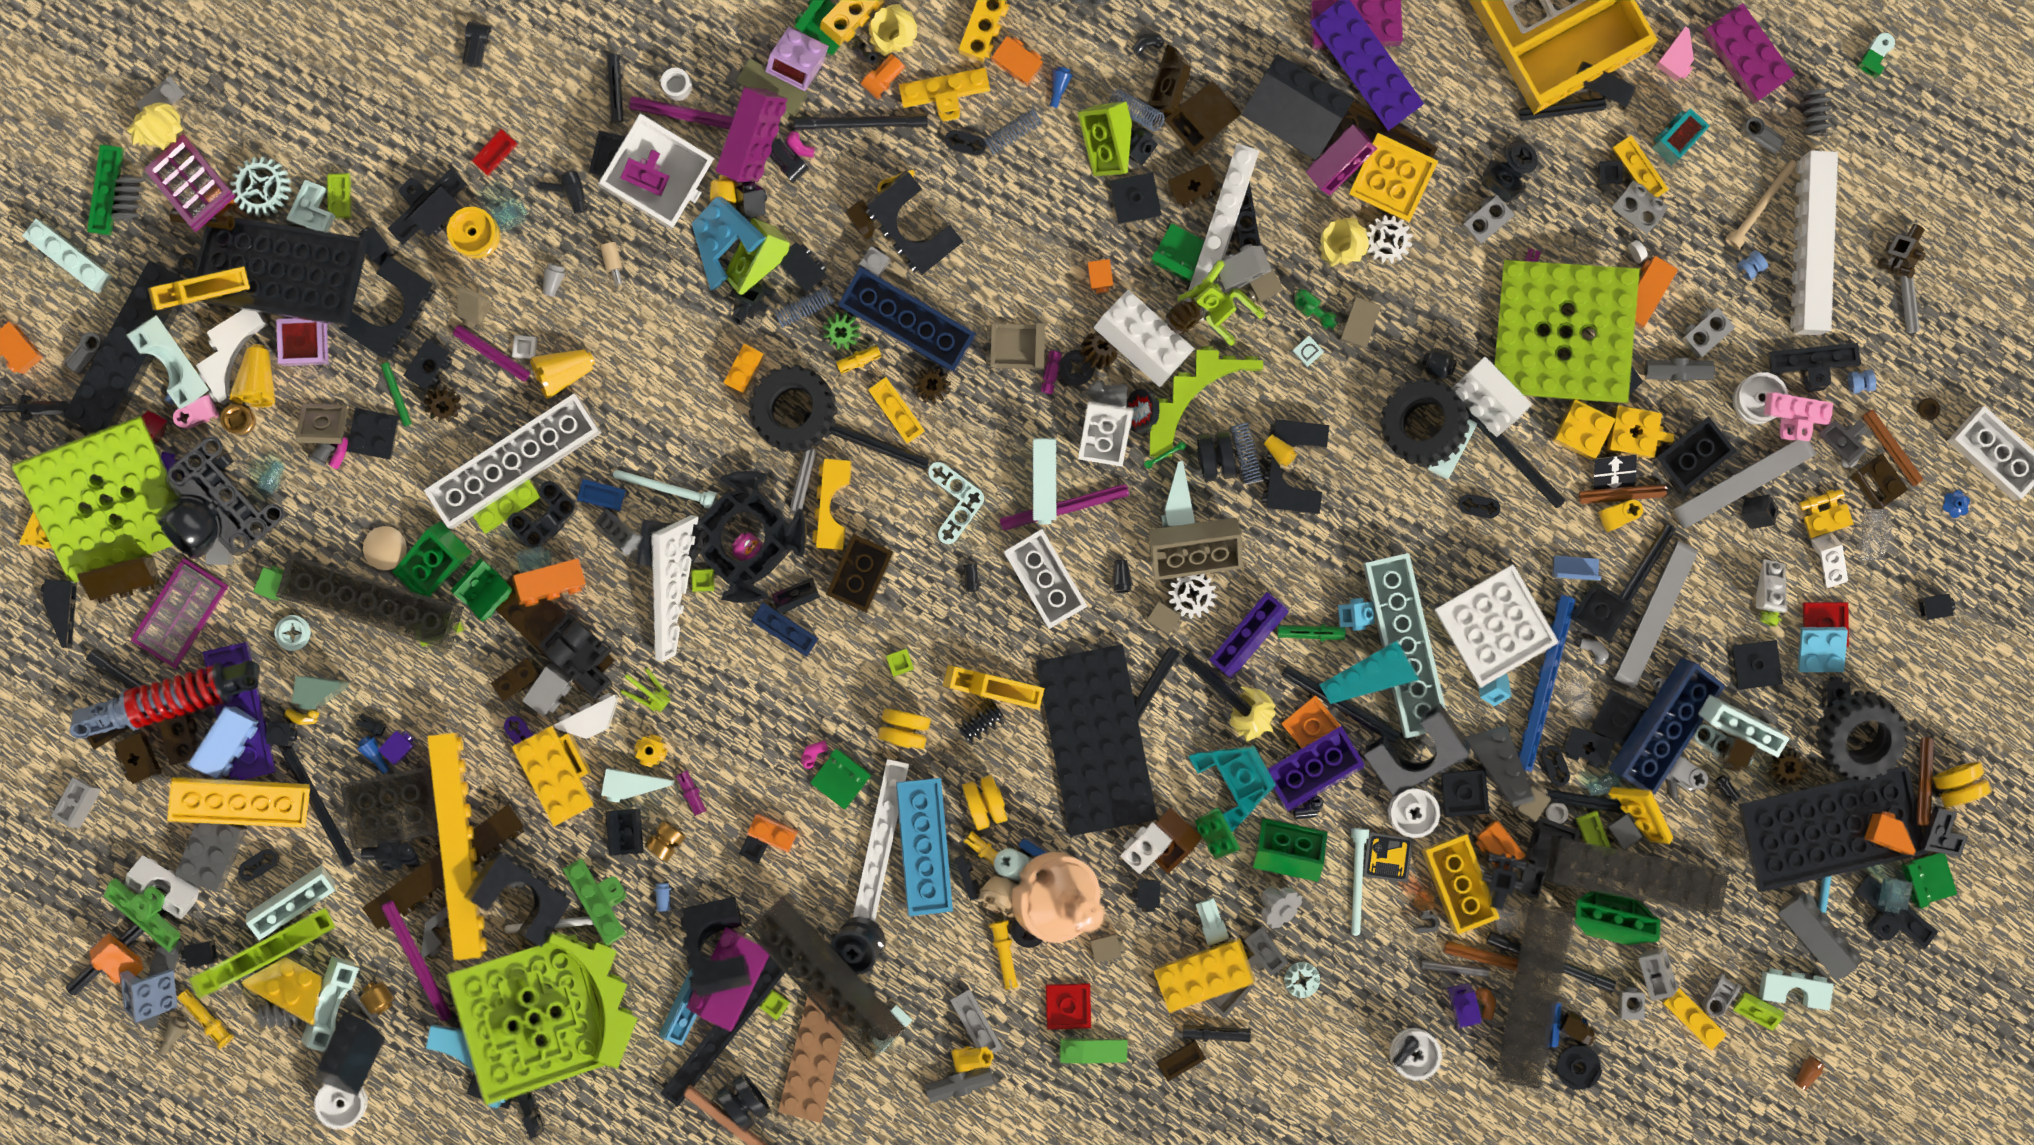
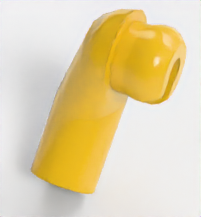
M288 708L285 711L284 717L298 725L315 724L318 721L319 711L308 709L307 714H301Z

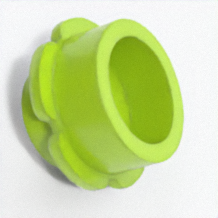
M1761 611L1760 621L1772 627H1777L1778 622H1781L1782 619L1778 617L1779 613Z

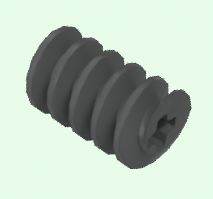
M1814 89L1803 94V98L1808 100L1803 103V107L1808 109L1803 112V115L1808 117V119L1803 121V124L1809 126L1804 129V134L1814 137H1824L1833 134L1826 131V129L1833 127V124L1826 123V120L1832 118V115L1826 114V111L1832 109V106L1825 105L1826 102L1832 100L1831 97L1825 96L1826 93L1832 91L1831 89Z
M119 175L122 178L115 179V183L120 185V187H115L114 192L120 195L113 197V201L119 204L112 206V209L118 213L111 214V218L118 221L136 223L133 218L140 217V214L134 212V210L142 206L135 203V201L143 198L136 193L144 190V188L138 186V183L145 182V179L132 175Z
M267 999L264 1006L259 1005L258 1021L261 1028L266 1027V1025L272 1028L276 1024L278 1027H283L284 1024L287 1027H291L293 1024L299 1027L302 1023L305 1026L307 1025V1022L274 1003L270 1005Z

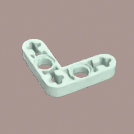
M936 462L928 470L929 477L960 500L938 531V537L942 543L952 544L958 539L982 506L984 495L978 488L941 462ZM940 466L943 467L942 472L946 476H948L949 472L953 474L948 479L946 485L942 484L945 480L942 477H933L935 474L932 471L934 467L937 469ZM954 479H959L963 483L962 489L958 492L950 489V483ZM970 493L973 495L978 493L980 502H974L970 507L975 509L973 513L966 507L961 506L963 502L966 505L970 502L968 497ZM959 510H964L968 515L967 520L963 523L955 520V514ZM952 520L961 529L958 531L955 528L952 532L954 538L944 540L942 531L944 529L948 531L952 525L948 524V522Z

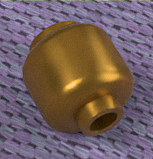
M372 981L362 988L364 993L360 996V1001L370 1014L377 1013L379 1016L393 1006L391 1002L394 997L384 983L379 982L375 985Z

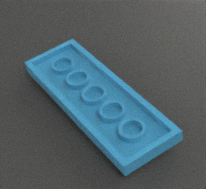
M941 778L896 782L907 915L918 916L952 912Z

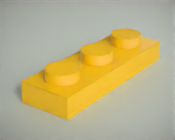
M1632 135L1612 148L1631 178L1638 184L1643 185L1652 195L1658 198L1669 190Z
M887 377L868 389L907 444L925 432Z
M1679 987L1673 997H1668L1662 1002L1709 1050L1712 1051L1726 1037L1727 1034Z

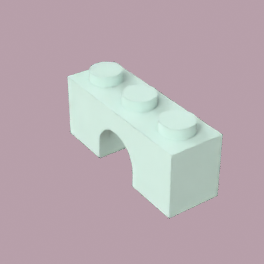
M1769 968V972L1762 971L1758 998L1785 1003L1789 990L1799 987L1804 996L1802 1005L1830 1011L1834 984L1827 982L1826 977L1814 975L1813 979H1807L1803 973L1792 972L1791 976L1783 975V970Z

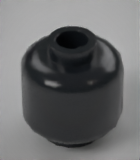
M1433 348L1430 353H1425L1422 365L1425 366L1427 375L1444 380L1448 376L1451 377L1453 375L1457 360L1454 359L1452 352Z

